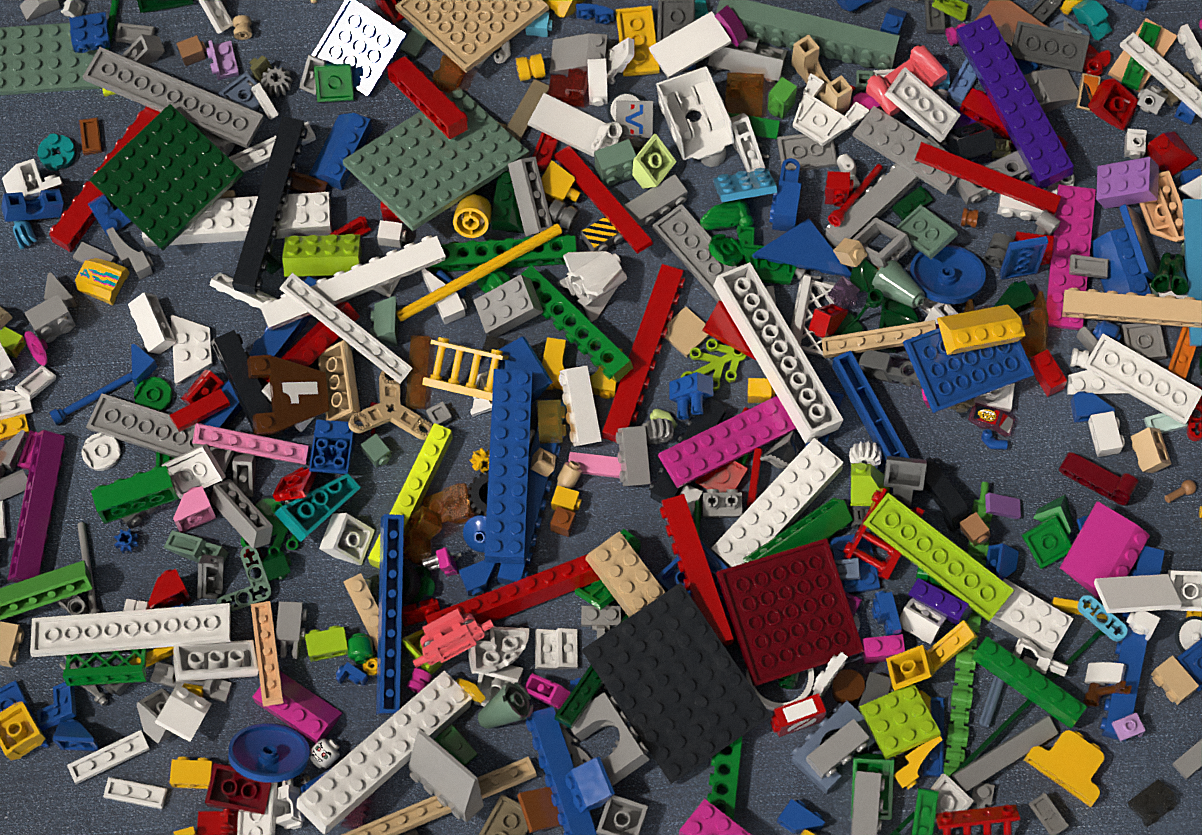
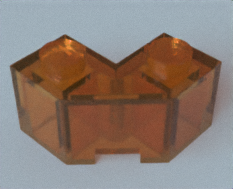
M423 505L410 517L408 524L411 526L407 535H403V557L418 565L422 563L423 559L430 557L432 552L430 540L440 533L442 529L441 514Z

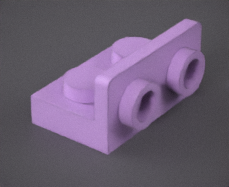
M212 40L208 41L209 47L206 50L209 59H213V63L210 64L212 74H216L218 80L239 76L231 41L214 45Z

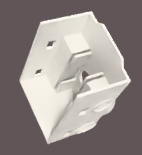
M707 66L656 83L660 109L666 118L669 130L683 160L689 158L701 159L721 152L725 146L734 143L731 120ZM695 110L700 112L702 116L699 121L690 122L689 119L685 118L686 114Z

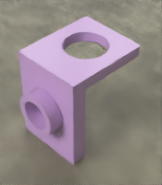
M1137 713L1112 722V726L1120 741L1135 735L1141 737L1145 732Z

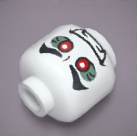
M324 738L320 739L310 749V759L318 768H328L339 758L340 755L337 750L339 746L333 739L329 741Z

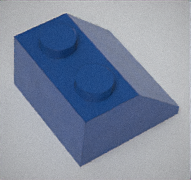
M600 756L572 769L565 776L566 786L571 790L574 805L580 813L601 807L615 794Z

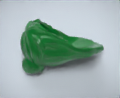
M738 199L713 206L703 215L700 224L706 230L731 228L738 225L750 227L753 225V218L750 215V209L746 201Z

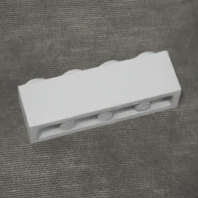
M588 366L561 370L559 383L563 386L564 393L562 399L567 408L566 420L570 424L571 431L569 436L574 446L601 442Z

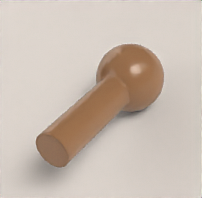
M1185 480L1179 489L1164 497L1165 501L1169 503L1184 494H1194L1197 489L1196 483L1192 480Z

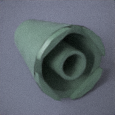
M890 260L887 262L889 264L887 267L884 268L882 266L878 270L872 281V285L875 286L872 289H879L884 297L912 308L923 304L925 293L899 262Z
M511 682L506 683L478 713L479 724L486 729H491L528 718L533 712V704L530 705L528 701L531 698L529 693L517 682L514 684Z

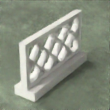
M806 275L802 277L799 283L790 330L803 352L824 357L823 351L818 346L822 343V340L816 343L811 336L813 331H808L805 327V322L812 319L813 316L808 309V305L814 302L817 308L822 307L818 299L825 296L830 304L836 305L839 302L838 306L842 307L846 289L811 280V277ZM812 286L819 287L823 294L815 297L811 291ZM831 291L841 293L839 299L835 302L828 295ZM808 337L813 345L810 347L801 346V340Z

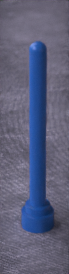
M132 373L122 376L62 410L54 409L49 413L56 425H59L66 419L65 416L100 398L101 394H107L131 381Z

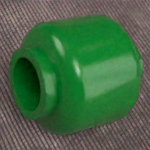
M364 633L352 635V638L347 642L348 657L350 660L355 661L356 664H365L368 659L373 657V641Z

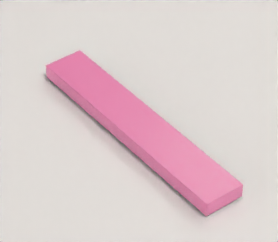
M198 423L195 424L192 442L194 444H207L209 447L306 465L309 449L308 445Z

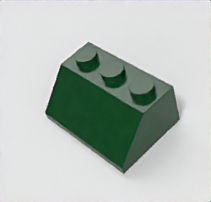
M505 171L498 176L491 215V229L525 234L510 172Z

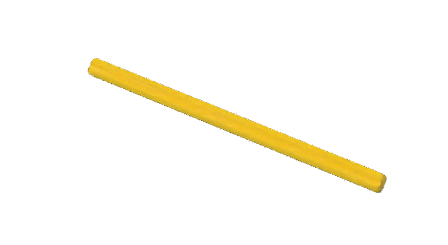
M555 224L398 310L396 312L397 318L400 321H404L562 233L560 225Z

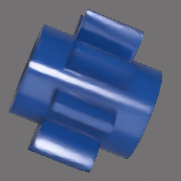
M121 529L120 534L114 536L115 540L118 541L114 545L116 549L121 547L123 554L125 551L133 553L132 549L139 546L134 541L138 539L137 534L132 535L131 529H128V531Z

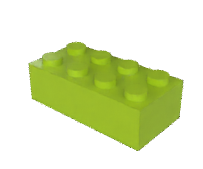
M330 234L324 236L293 235L285 237L282 257L284 277H289L292 273L296 276H329L340 271L348 272L352 270L351 267L361 264L362 249L360 235Z

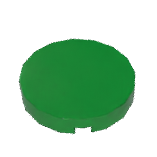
M724 234L713 236L708 244L711 255L717 261L727 266H737L743 260L741 245L733 238H726L727 235Z
M150 377L140 381L134 391V399L137 405L159 412L165 411L173 398L172 389L168 382L159 377Z

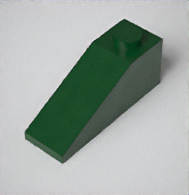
M1025 280L1021 282L1016 281L1008 286L1007 290L993 307L1009 305L1016 313L1032 307L1036 298Z

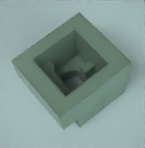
M856 70V93H866L867 81L873 76V71Z

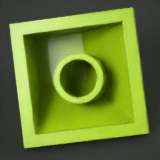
M851 463V506H871L873 502L871 497L880 488L887 489L885 495L887 493L890 494V487L884 486V474L872 464Z

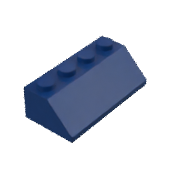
M356 113L338 115L308 176L327 182V185L342 190L351 173L343 165V159L364 147L372 131L371 119Z
M1126 227L1109 231L1091 242L1090 252L1092 257L1109 259L1108 277L1106 279L1100 278L1105 293L1107 291H1116L1118 294L1133 292L1139 296L1151 294L1146 277L1141 273Z

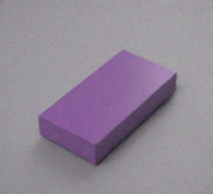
M994 493L985 494L986 513L1012 519L1021 518L1020 499Z

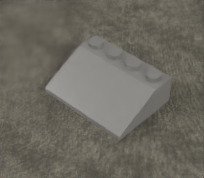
M420 729L417 733L408 764L410 769L409 775L416 783H422L424 789L430 795L434 794L438 797L437 799L444 807L448 806L456 818H462L467 823L484 807L478 778Z

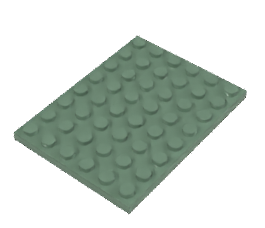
M459 87L446 96L450 101L455 102L461 112L464 111L468 117V130L449 140L420 111L343 159V165L412 231L509 169L508 163L529 156V151Z

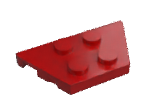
M300 467L280 479L272 496L276 502L306 497L318 472H309V468L303 469V467Z

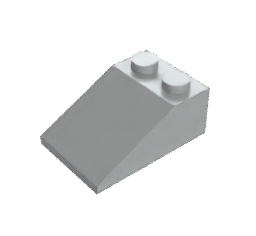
M588 33L554 39L550 74L588 76V59H606L607 35Z
M1066 69L1041 70L1024 75L1044 113L1076 102L1078 99L1079 91Z

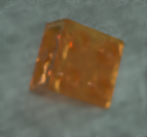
M727 72L726 111L761 117L764 74Z

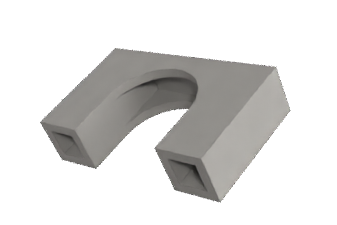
M604 692L589 703L571 730L580 741H583L602 727L613 726L618 728L620 740L617 748L613 753L601 760L609 781L613 786L650 759L646 755L648 749L642 741L640 743L637 741V732L632 726L628 727L626 723L628 719L622 711L619 713L616 708L618 704L612 696L609 698Z

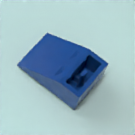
M316 420L309 472L348 474L356 439V433L349 428L348 422Z

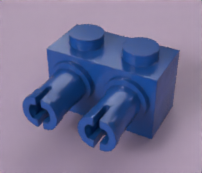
M696 372L669 382V400L677 403V419L686 420V418H689V404H691V414H703V399L713 396L712 377Z

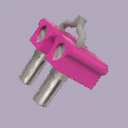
M447 547L436 551L437 555L422 560L423 565L427 566L429 571L440 568L449 577L458 574L456 560L462 554L451 553Z

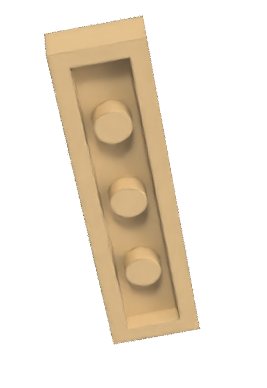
M360 573L343 581L378 652L379 608Z

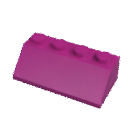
M281 671L279 672L283 695L282 704L263 707L261 686L252 696L256 704L315 744L320 739L326 738L343 714Z

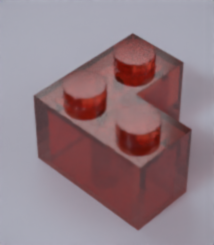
M576 68L569 69L567 77L562 74L551 75L547 95L570 106L584 108L588 90L587 71Z

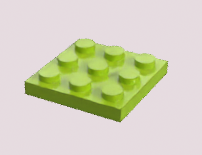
M915 684L900 688L859 706V710L886 760L941 736V732Z

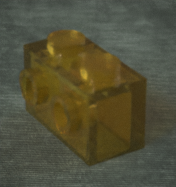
M561 400L537 401L539 443H563L562 436H566V424H562V418H565V406H561Z

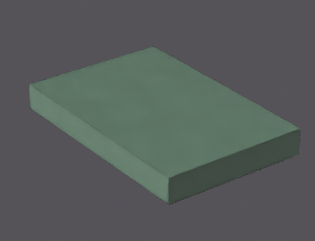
M921 204L895 227L907 234L910 244L930 259L937 255L958 235L955 229Z

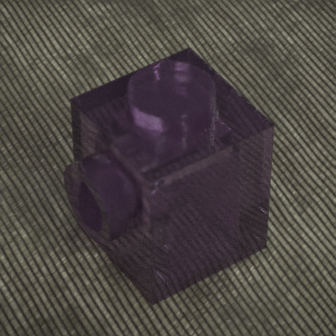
M842 276L827 296L833 300L835 305L846 309L848 305L853 306L859 299L857 294L860 289Z

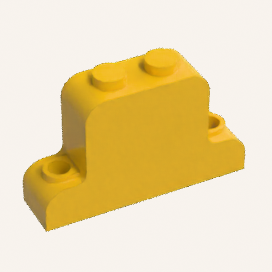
M1066 730L1061 734L1051 750L1048 751L1042 746H1035L1026 755L1025 762L1089 807H1092L1099 797V787L1091 781V778L1102 764L1104 755L1098 745L1084 740V736L1081 733Z

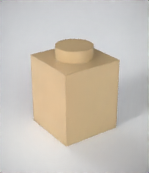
M844 238L833 250L841 264L857 267L868 255L860 241Z

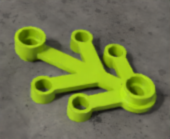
M709 339L706 342V349L710 352L719 351L725 353V355L719 357L703 353L699 348H692L690 350V358L692 360H702L710 363L693 372H684L681 378L696 372L705 375L715 369L713 383H717L718 386L713 387V391H717L720 388V378L724 364L731 361L730 369L725 373V379L727 382L732 383L737 378L736 371L739 362L743 361L747 355L743 353L736 354L734 352L736 349L718 344L715 339ZM710 343L715 344V347L711 348L708 345ZM693 352H698L699 355H698V356H693L692 353H693ZM728 374H733L734 378H729Z

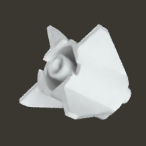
M607 251L568 252L563 255L569 270L566 274L568 277L560 280L557 284L558 286L568 288L572 296L577 295L579 298L577 301L583 305L588 320L592 322L599 317L617 287L627 280V275L620 266L621 260L617 254L612 255Z

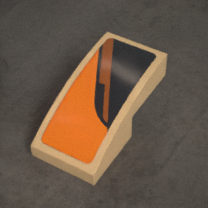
M1082 73L1078 89L1077 109L1092 112L1088 104L1097 86L1100 85V77Z

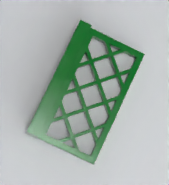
M147 648L131 650L133 653L126 659L120 655L125 650L111 651L113 654L107 660L100 656L104 652L92 653L93 656L86 662L81 658L84 653L68 654L66 656V667L63 669V678L67 686L146 682ZM136 656L141 659L140 665H131L129 663ZM116 657L122 661L118 666H111L109 664ZM98 658L102 664L92 668L90 664ZM77 659L82 663L79 668L71 669V665Z

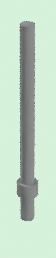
M80 522L77 526L82 561H85L91 573L93 589L87 591L89 605L87 612L88 614L100 613L96 604L86 526L84 522Z

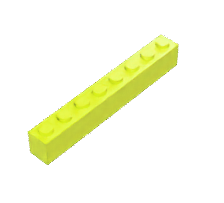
M436 423L433 424L390 512L392 515H404L403 540L453 439L451 429ZM380 534L368 557L370 565L379 569Z

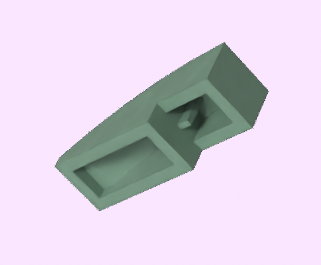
M173 530L164 545L165 549L199 563L203 554L224 557V562L229 554L222 546L211 544L202 538Z

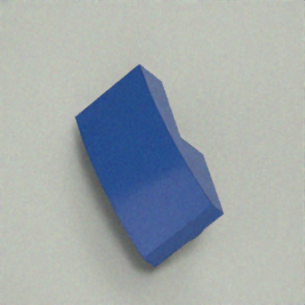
M576 4L577 19L587 20L595 17L596 24L614 22L613 10L608 7L596 4Z

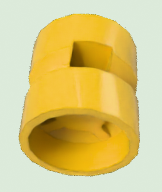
M541 53L531 55L530 59H527V57L516 58L520 82L530 79L532 75L535 79L545 77Z

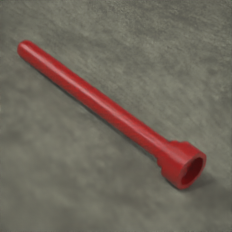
M877 164L839 210L831 212L828 216L830 224L839 227L843 223L845 213L883 169L881 164Z

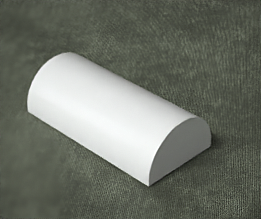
M254 640L174 645L173 656L176 681L258 676L259 669Z

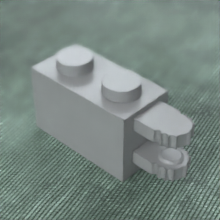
M279 602L275 640L278 645H281V658H285L287 655V645L293 646L292 656L293 658H298L299 646H301L302 640H305L306 628H303V622L307 621L308 611L304 608L302 602Z

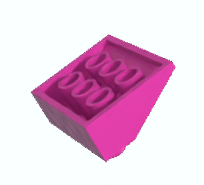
M1096 502L1062 562L1060 569L1097 599L1101 600L1094 585L1095 579L1128 576L1150 535L1134 522L1102 503Z

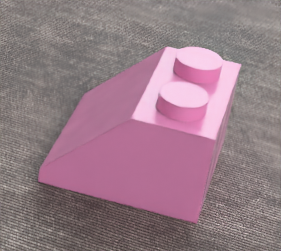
M202 486L190 488L187 493H184L173 518L180 533L216 519Z

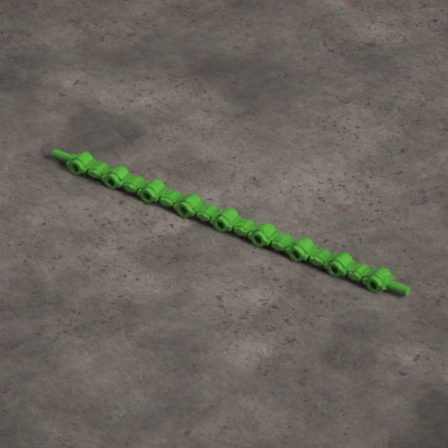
M982 482L980 499L973 500L972 514L976 512L990 529V524L986 523V521L991 522L992 514L986 513L985 494L989 491V483ZM989 540L985 544H978L975 547L970 541L968 543V555L984 567L986 566V561L982 560V558L987 559ZM972 609L973 612L967 623L975 633H979L981 615ZM978 635L958 652L955 657V668L960 670L955 671L954 683H957L958 686L953 685L951 694V706L955 707V709H951L950 721L954 722V724H948L946 745H950L951 748L946 750L945 760H948L949 763L944 762L943 774H946L948 777L960 766V762H964L965 750H961V747H967L969 727L964 726V724H968L969 711L965 710L971 709L973 688H969L968 685L972 686L974 673H970V670L975 671L976 661L972 657L976 650H973L972 647H977Z

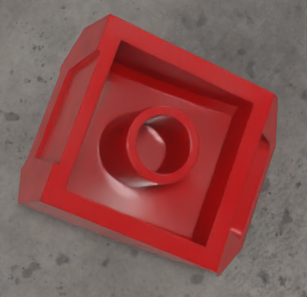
M1115 78L1104 80L1097 86L1088 107L1102 120L1124 131L1127 129L1136 111L1138 99Z

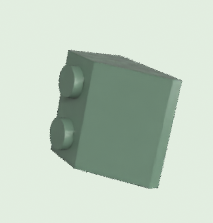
M396 296L375 303V310H371V322H374V328H370V335L384 346H398L399 319L396 312L399 309Z

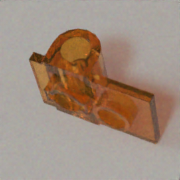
M457 483L444 488L439 493L423 498L428 528L445 522L462 524L471 518L466 483Z

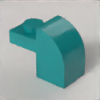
M1083 0L1072 8L1079 24H1087L1094 40H1100L1112 31L1106 19L1109 16L1108 13L1096 0Z

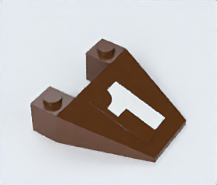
M271 355L250 356L247 359L249 379L269 377L272 412L258 413L253 416L254 435H274L329 411L325 372Z

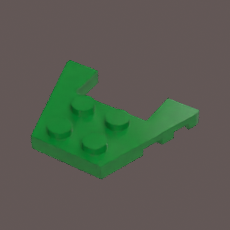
M737 226L736 232L746 263L752 264L760 280L765 283L790 285L797 267L785 263L770 262L762 258H753V253L764 246L754 245V227Z

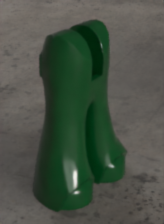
M1164 253L1161 257L1158 272L1152 280L1151 287L1158 293L1168 290L1171 273L1173 274L1171 291L1176 295L1188 292L1183 256L1176 254L1175 259L1171 260L1170 253Z

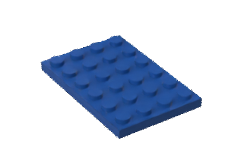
M940 328L903 342L933 413L1035 375L1020 340L1014 343L951 355L946 353Z

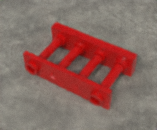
M880 488L879 491L876 490L872 495L871 500L873 502L851 542L848 541L843 550L845 552L843 557L850 559L854 555L878 568V577L888 580L901 553L884 540L867 532V527L863 525L865 520L885 497L887 489ZM914 507L913 510L910 509L920 518L924 513V510L919 507ZM864 538L886 550V553L889 554L886 560L881 562L856 548L860 539Z
M1016 804L951 812L946 811L936 813L935 819L938 829H943V835H951V828L963 827V835H971V826L982 824L983 835H992V823L1004 822V835H1012V821L1020 820V815Z

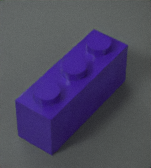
M917 578L908 593L910 599H915L956 625L963 620L967 621L973 612L968 603Z

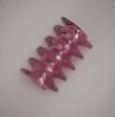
M366 798L344 818L346 821L341 822V826L354 830L366 825L362 819L369 818L368 815L364 814V811H370L371 808L367 807L366 803H372V800Z

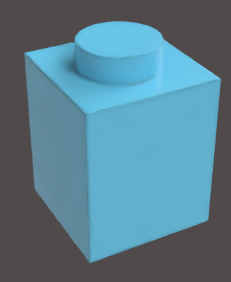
M545 12L525 27L526 35L548 37V31H552L553 25L549 12Z

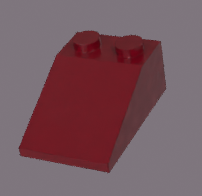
M214 763L205 804L219 809H231V811L265 815L272 783L249 779L238 773L231 766Z

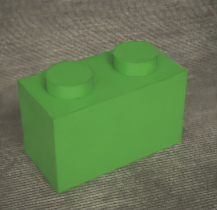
M781 77L769 92L767 110L773 116L783 119L795 104L797 86Z

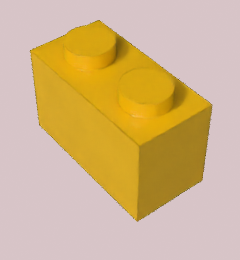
M178 757V759H172L169 783L173 788L208 789L214 764L208 758L190 760L188 757Z

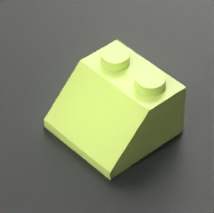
M653 134L633 160L632 175L642 188L657 187L677 162L656 134Z

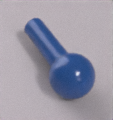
M441 269L436 274L445 284L453 281ZM466 287L456 291L459 298H463L467 292Z

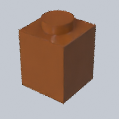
M557 506L550 523L551 531L569 537L576 521L575 513Z

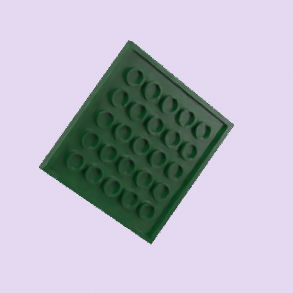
M169 104L96 172L89 181L153 243L164 251L244 175V172L178 110Z

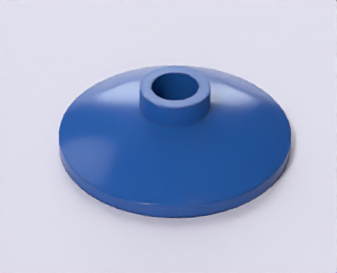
M477 515L470 518L464 525L463 537L471 549L485 553L486 516ZM477 534H482L483 539L479 538Z

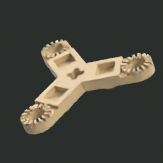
M382 370L379 376L380 403L366 408L359 413H354L349 419V428L355 433H363L390 421L415 437L426 440L432 428V423L430 424L429 421L427 422V420L422 419L418 414L400 404L399 383L395 380H386L385 375L388 374ZM390 407L393 408V411H391V413L388 412V409ZM354 420L361 421L363 423V426H356V424H354ZM419 427H425L428 432L421 433L422 431H420Z

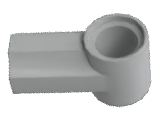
M1045 210L1035 222L1038 225L1036 233L1053 236L1061 221Z

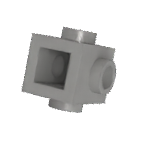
M1148 85L1146 89L1142 88L1139 92L1137 104L1143 111L1147 113L1152 112L1157 115L1168 95L1161 92L1162 89L1160 87Z

